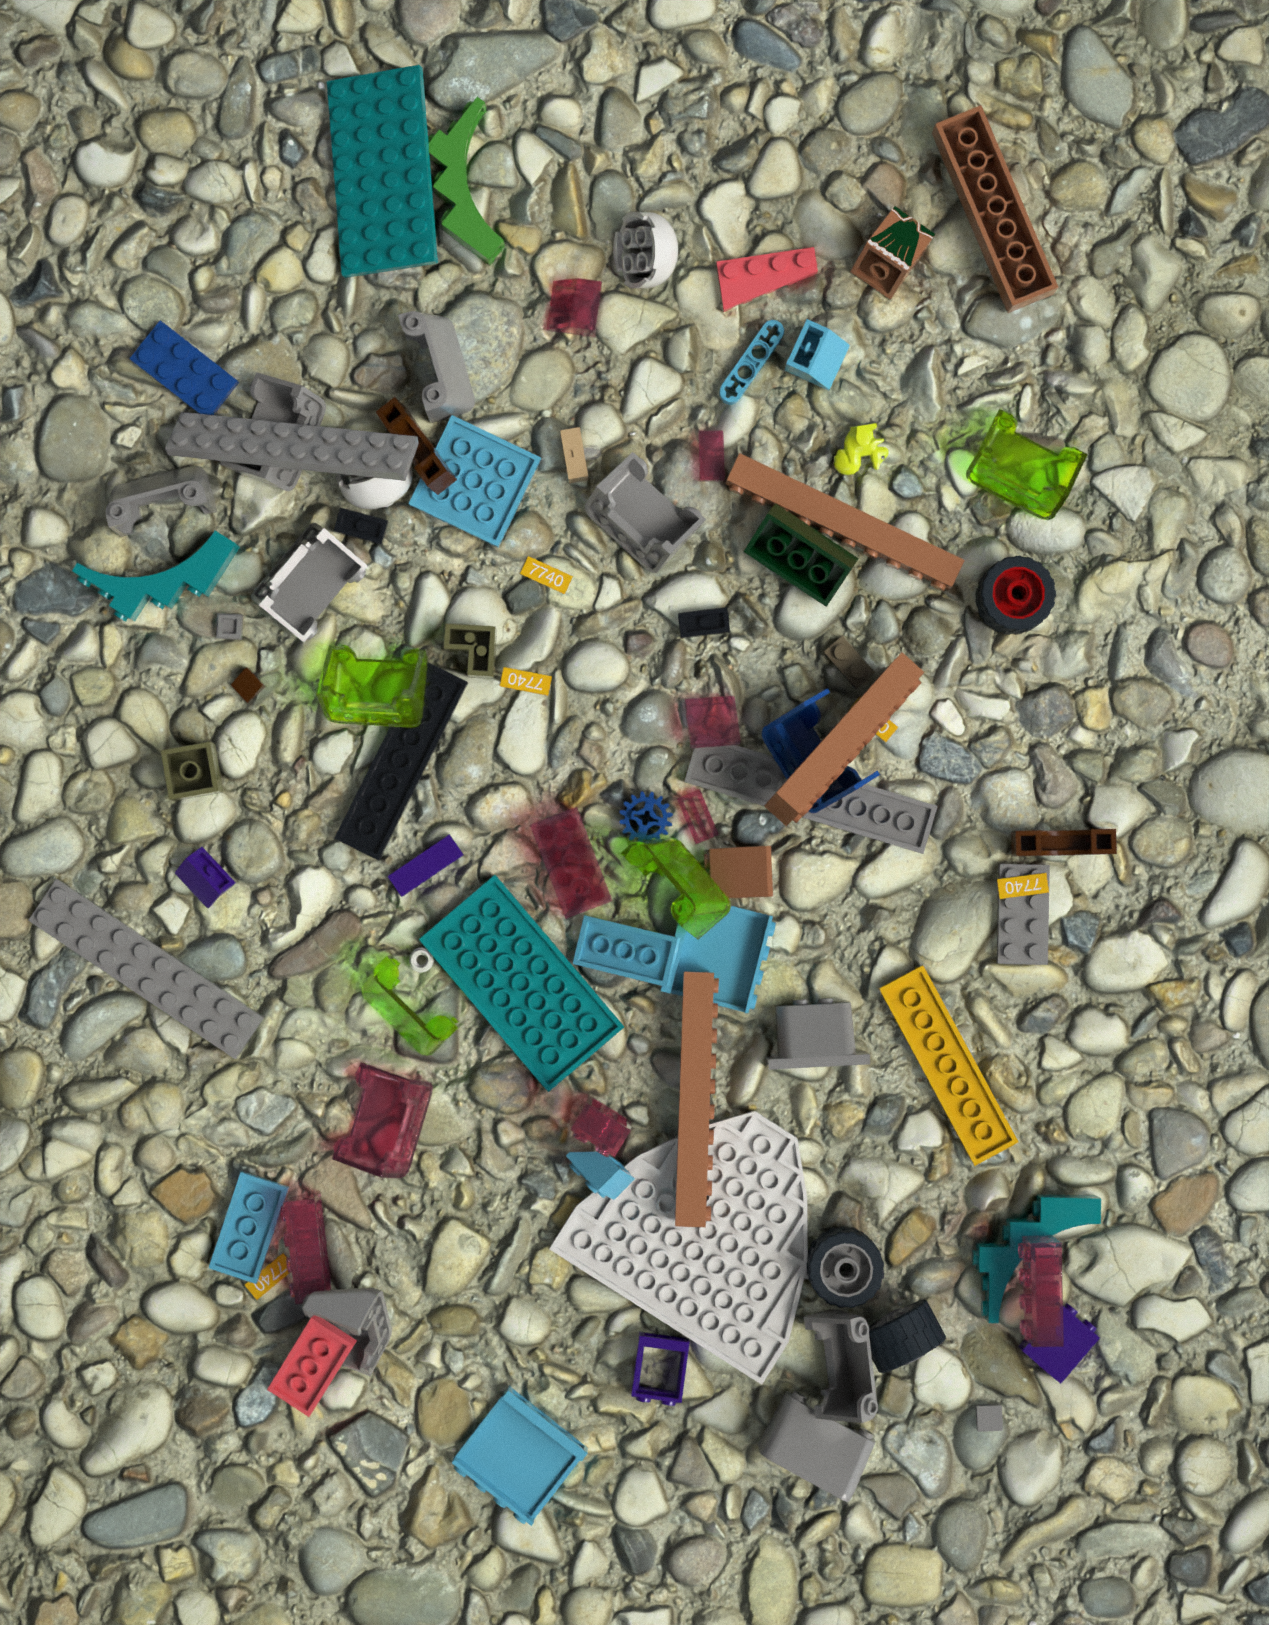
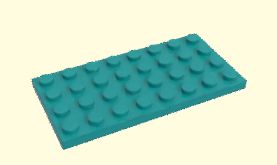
M420 65L327 81L342 276L349 278L438 264L423 68Z
M496 875L490 878L419 939L548 1092L625 1027Z

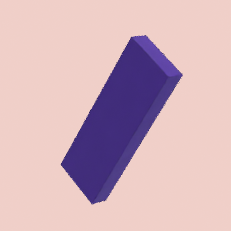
M449 834L390 874L388 878L401 897H403L464 856V854Z

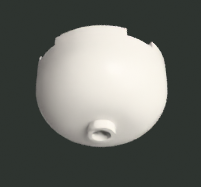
M630 212L622 218L624 223L620 232H615L613 254L616 271H623L624 284L630 288L656 287L670 277L676 266L678 258L676 234L670 223L656 213ZM624 248H640V253H627L623 256V259L621 258ZM632 274H651V275H649V276H647V277H644V278H640V277H636V276H634V275H632Z
M411 465L405 481L337 474L336 481L343 496L349 503L361 509H378L392 505L407 492L412 482L413 470Z

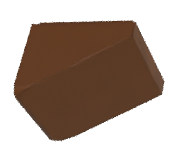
M248 667L231 684L247 703L266 687Z

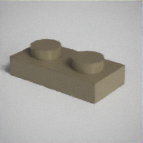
M843 635L823 652L855 689L859 688L875 673Z

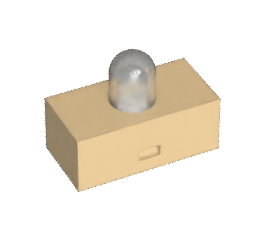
M580 427L560 430L569 484L589 480L586 461L598 459L601 456L600 447L597 445L583 446Z

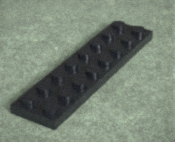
M423 660L334 839L380 861L468 685L467 681Z

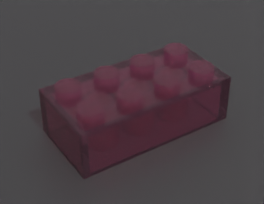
M577 807L530 824L565 919L613 901Z
M588 1095L574 1117L570 1130L574 1131L572 1136L585 1144L587 1141L593 1143L598 1153L605 1157H608L609 1154L615 1157L631 1131V1121Z
M321 1193L291 1196L284 1202V1206H281L282 1222H286L287 1232H284L285 1247H289L290 1257H287L288 1273L292 1272L293 1278L289 1289L291 1298H295V1304H303L304 1298L308 1294L311 1295L314 1291L332 1290Z
M1022 1236V1243L1018 1244L1019 1258H1023V1268H1019V1282L1023 1284V1294L1019 1295L1020 1309H1024V1319L1020 1320V1333L1024 1335L1025 1340L1032 1347H1064L1062 1243L1054 1236Z

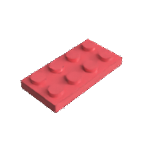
M314 1315L310 1318L267 1390L310 1417L357 1340L325 1319Z

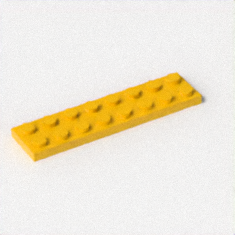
M921 965L878 988L973 1165L976 1166L1019 1143L925 967Z

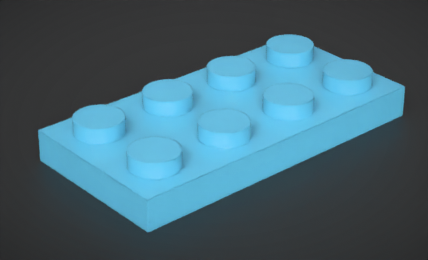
M584 915L573 964L669 987L680 938Z
M244 1171L240 1172L209 1269L254 1284L258 1283L289 1186Z

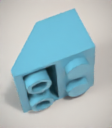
M807 319L784 371L829 391L850 345L830 329Z
M603 1151L569 1152L566 1155L571 1161L569 1167L577 1175L584 1177L587 1180L585 1184L595 1194L598 1193L602 1198L607 1196L615 1200L635 1179L618 1160Z

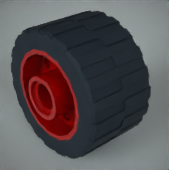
M1006 557L1002 561H998L984 573L976 589L975 603L980 617L993 630L1007 635H1018L1032 630L1049 616L1051 609L1054 607L1056 590L1054 579L1050 575L1051 573L1043 564L1030 557ZM1012 591L1019 595V600L1013 598Z

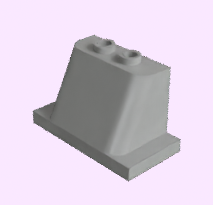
M833 998L818 999V1004H808V1000L804 999L793 1000V1005L775 1006L778 1056H765L766 1067L769 1070L870 1064V1054L866 1051H856L851 1002L833 1003Z

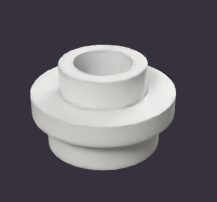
M416 948L411 952L409 964L414 971L426 972L433 966L434 957L426 948ZM419 955L426 957L425 964L420 965L417 962Z

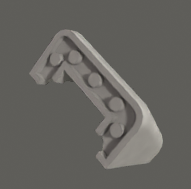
M418 311L399 314L398 317L406 340L417 341L422 349L429 348L438 382L427 385L422 392L423 404L430 423L448 419L451 415L458 416L470 412L474 408L475 397L452 321L444 316Z
M256 372L250 385L251 396L258 402L252 419L312 426L321 425L326 411V404L322 398L302 385ZM226 461L220 462V465L227 469L285 491H291L295 488L302 472L300 469Z
M632 452L595 487L585 504V511L598 526L649 572L657 573L701 527L706 518L696 508L688 506L680 511L645 479L648 474L647 464L642 458H639Z
M189 466L115 486L111 491L105 510L109 528L121 537L134 534L132 529L134 523L139 519H143L140 511L141 506L179 496L186 505L200 507L205 515L216 513L217 508L207 472L199 466Z
M312 523L303 531L256 587L251 595V599L301 641L305 642L307 639L313 638L317 633L318 628L316 626L318 622L316 619L347 582H359L365 576V569L368 566L325 528L317 523Z
M372 1287L314 1291L311 1295L308 1294L302 1304L305 1316L313 1317L315 1315L323 1318L357 1340L342 1365L371 1376L392 1334L383 1292Z
M828 1309L805 1316V1330H814L817 1333L815 1334V1340H824L829 1388L821 1390V1395L824 1396L821 1405L814 1406L815 1418L856 1423L870 1421L878 1411L869 1326L866 1320L861 1316L836 1309Z
M786 1391L758 1442L760 1453L784 1469L837 1498L849 1502L876 1441L872 1438L874 1434L862 1427L859 1430H851L835 1420L816 1419L815 1409L811 1408L806 1402L807 1397L797 1391H794L793 1394Z

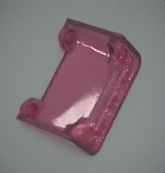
M360 1062L355 1079L357 1085L364 1088L350 1136H343L336 1141L332 1159L381 1178H403L411 1167L432 1096V1083L376 1065Z

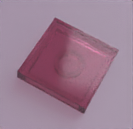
M735 696L685 699L684 704L690 748L740 745L741 739Z

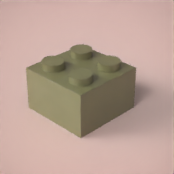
M205 742L160 750L169 800L179 801L224 793L215 743Z

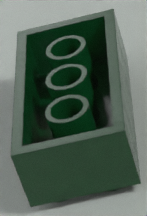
M776 503L767 513L743 551L826 607L859 559Z

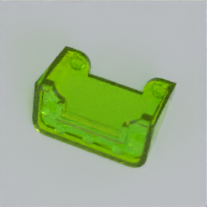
M999 408L966 471V478L974 485L1040 519L1051 520L1056 516L1068 498L1088 454L1075 447H1064L1059 454L1015 432L1018 426L1016 418Z
M329 645L316 690L324 716L329 721L338 724L393 727L419 726L423 716L428 656L426 650L409 649L404 652L403 661L358 659L356 653L346 645Z
M664 838L634 842L621 852L623 857L632 866L637 867L644 876L652 872L658 873L662 877L666 875L681 894L672 903L671 914L679 925L697 940L730 912L731 901L678 839Z
M388 955L375 967L363 983L361 989L362 996L418 1053L425 1056L432 1055L462 1024L454 1016L448 1018L444 1015L435 1016L426 1024L393 991L401 982L398 969L401 963L393 955Z

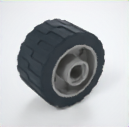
M846 1226L830 1228L828 1231L819 1234V1237L816 1240L814 1239L810 1249H808L807 1276L817 1295L821 1299L823 1298L826 1303L839 1308H854L872 1299L877 1290L880 1289L882 1279H884V1261L874 1242L865 1233L858 1231V1229L847 1228ZM843 1263H850V1267L846 1271L839 1270Z
M920 1300L903 1308H898L869 1326L872 1360L879 1373L889 1372L920 1359L945 1341L946 1335L927 1300Z

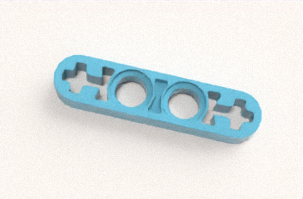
M770 320L763 325L723 382L719 396L725 404L733 405L741 399L782 340L784 327L779 321ZM776 327L779 336L773 335L767 344L764 342L769 333L767 328L773 329ZM756 346H761L766 351V355L761 359H757L752 355V349ZM742 366H747L752 371V375L747 379H742L738 375V369ZM732 378L739 384L745 385L743 388L740 385L737 386L735 390L736 397H726L727 392L725 389L730 390L735 381L731 380Z

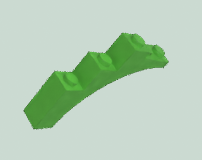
M476 97L473 102L469 101L462 111L463 115L458 122L455 120L447 130L448 135L438 130L435 135L431 134L428 137L430 160L445 170L444 172L440 171L433 180L434 193L453 207V209L449 208L441 219L443 221L441 223L443 231L490 266L504 249L505 244L504 240L490 228L478 212L467 184L466 167L469 145L480 119L486 112L485 102Z

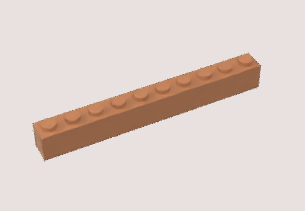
M739 453L726 480V485L729 486L730 491L738 495L745 493L752 496L751 500L762 506L765 503L774 506L776 503L809 526L811 524L819 528L818 532L824 536L832 538L834 535L842 539L841 543L847 547L854 548L857 546L864 550L863 553L873 559L880 557L886 560V565L899 570L901 567L909 571L908 575L917 580L924 578L931 581L930 585L938 590L944 591L945 589L950 590L965 561Z
M684 972L675 1210V1226L706 1227V1221H711V1206H706L707 1196H712V1181L707 1180V1172L713 1169V1155H708V1145H713L714 1130H709V1119L714 1120L715 1104H710V1094H715V1079H711V1069H716V1054H711L712 1043L717 1044V1028H712L713 1018L718 1017V1003H713V993H718L719 978H714V973Z

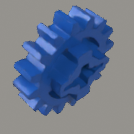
M642 791L638 799L636 796L631 795L633 802L630 804L625 801L623 804L627 807V810H620V814L625 816V819L619 821V824H626V828L622 831L623 834L630 832L629 840L632 841L635 837L638 838V845H641L643 840H647L648 845H651L653 838L660 842L659 835L662 833L667 836L668 832L665 830V827L672 826V823L667 821V818L673 816V813H666V809L670 806L669 803L662 805L663 797L660 796L657 800L654 799V792H651L649 797H645ZM645 802V806L641 810H632L638 803ZM654 804L661 810L663 818L656 816L654 813ZM649 812L650 817L658 822L653 821L648 822L647 825H642V820L634 815L639 816ZM629 819L636 821L638 824V833L632 829ZM652 826L660 827L654 834L646 835L647 830Z

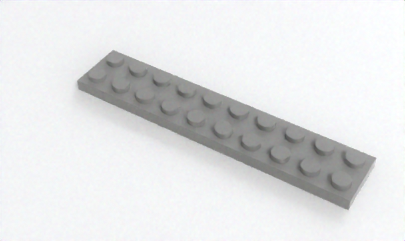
M181 412L165 449L167 455L405 481L419 442L417 436Z
M698 734L684 783L764 806L787 779L773 756ZM865 784L817 813L807 812L802 818L924 854L938 806Z
M59 879L54 881L28 920L234 1059L238 1058L265 1018Z

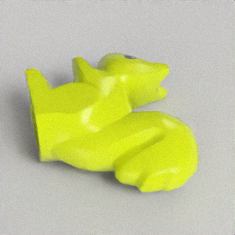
M877 423L850 427V431L844 440V449H839L837 455L834 456V467L840 474H855L861 466V457L870 456L873 468L875 470L879 469L880 464L886 459L889 451L886 447H878V444L882 443L884 438L877 439L873 436V430L877 428Z

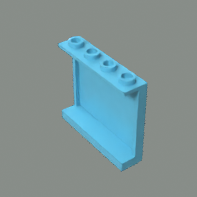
M685 894L674 937L680 938L670 985L669 987L661 986L660 991L683 996L684 972L714 973V978H719L718 993H713V1003L748 1014L749 1009L754 1010L758 995L754 994L756 985L761 984L764 971L760 970L762 960L767 961L770 947L766 946L768 936L773 937L776 922L772 921L773 916Z
M509 1386L453 1457L452 1464L455 1465V1471L461 1476L466 1477L468 1475L473 1479V1484L484 1493L488 1491L494 1496L493 1500L502 1508L507 1506L514 1512L513 1516L523 1524L527 1522L532 1526L539 1512L578 1462L582 1461L588 1454V1447Z

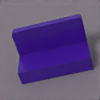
M203 847L189 855L175 871L179 879L206 908H210L221 895L231 889L236 883Z

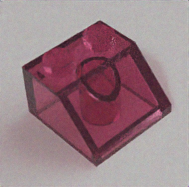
M581 278L553 281L547 331L596 337L602 281Z

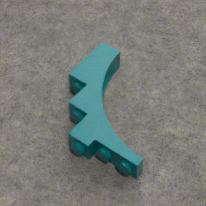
M214 531L208 541L190 558L171 569L157 574L142 577H117L96 572L79 563L75 565L72 571L78 575L76 580L87 587L94 584L100 588L97 593L108 600L114 597L109 606L115 609L113 613L115 616L125 622L128 618L136 621L150 597H152L150 602L161 609H164L165 606L172 609L187 585H189L187 590L200 597L203 593L209 597L240 546L219 532Z
M1037 1194V1201H1033L1032 1204L1033 1216H1036V1219H1006V1225L1002 1226V1239L1006 1241V1244L976 1243V1250H972V1265H976V1269L979 1272H986V1275L981 1277L982 1291H985V1301H981V1315L985 1316V1320L988 1323L999 1324L1000 1307L1006 1286L1019 1263L1032 1249L1050 1236L1061 1231L1082 1225L1101 1224L1100 1197L1095 1195Z

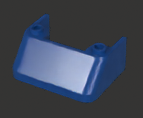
M828 688L804 701L762 729L763 741L786 779L792 775L821 742L813 728L821 721V712L815 702L830 693ZM847 766L808 812H819L880 775L879 772L876 771L861 779L854 768Z

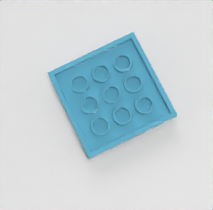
M451 415L435 449L457 478V481L437 495L427 487L421 478L408 504L499 548L540 464L541 457Z

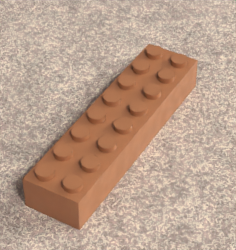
M977 106L936 123L932 136L1007 313L1054 295L1058 289L1057 282L982 106Z
M901 652L768 800L764 807L785 826L792 820L797 823L827 791L833 781L843 773L848 764L858 756L863 747L873 739L878 730L888 722L893 713L903 705L909 695L922 683L919 678L923 675L924 671Z

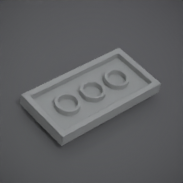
M998 864V879L1047 873L1049 888L1050 865ZM998 891L996 963L1048 965L1049 893L1000 899Z

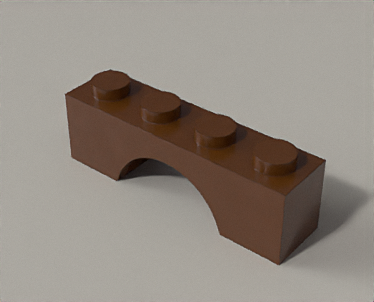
M396 397L376 411V414L391 434L417 436L419 444L413 458L415 470L427 487L439 495L457 481V478L407 407Z
M1116 829L1011 832V857L1117 854Z

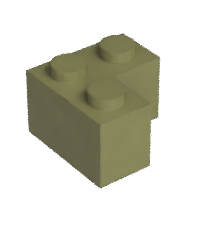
M445 623V651L469 653L467 672L469 678L494 679L496 627Z

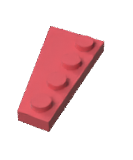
M814 247L716 261L723 312L742 303L750 302L764 294L772 293L783 286H789L817 274L818 269Z

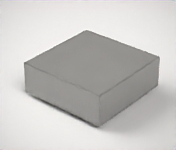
M217 613L216 638L242 640L244 615Z
M1001 1404L975 1405L976 1428L978 1432L1003 1431Z

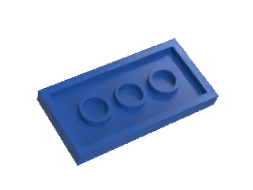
M161 320L129 358L199 414L214 415L239 384L238 380Z

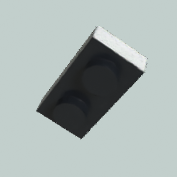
M340 508L334 533L383 546L389 521Z
M727 607L678 613L681 639L730 633Z

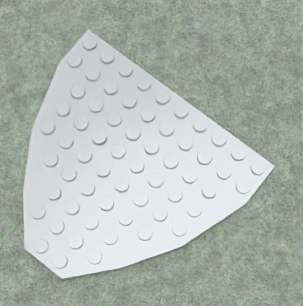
M754 1110L709 1123V1130H714L713 1145H708V1155H713V1169L707 1172V1180L712 1181V1196H707L706 1206H711V1221H706V1227L675 1226L677 1136L637 1155L624 1166L635 1179L615 1200L607 1196L602 1198L598 1193L592 1192L578 1203L549 1249L762 1385L789 1342L806 1273V1263L808 1260L807 1193L797 1137Z

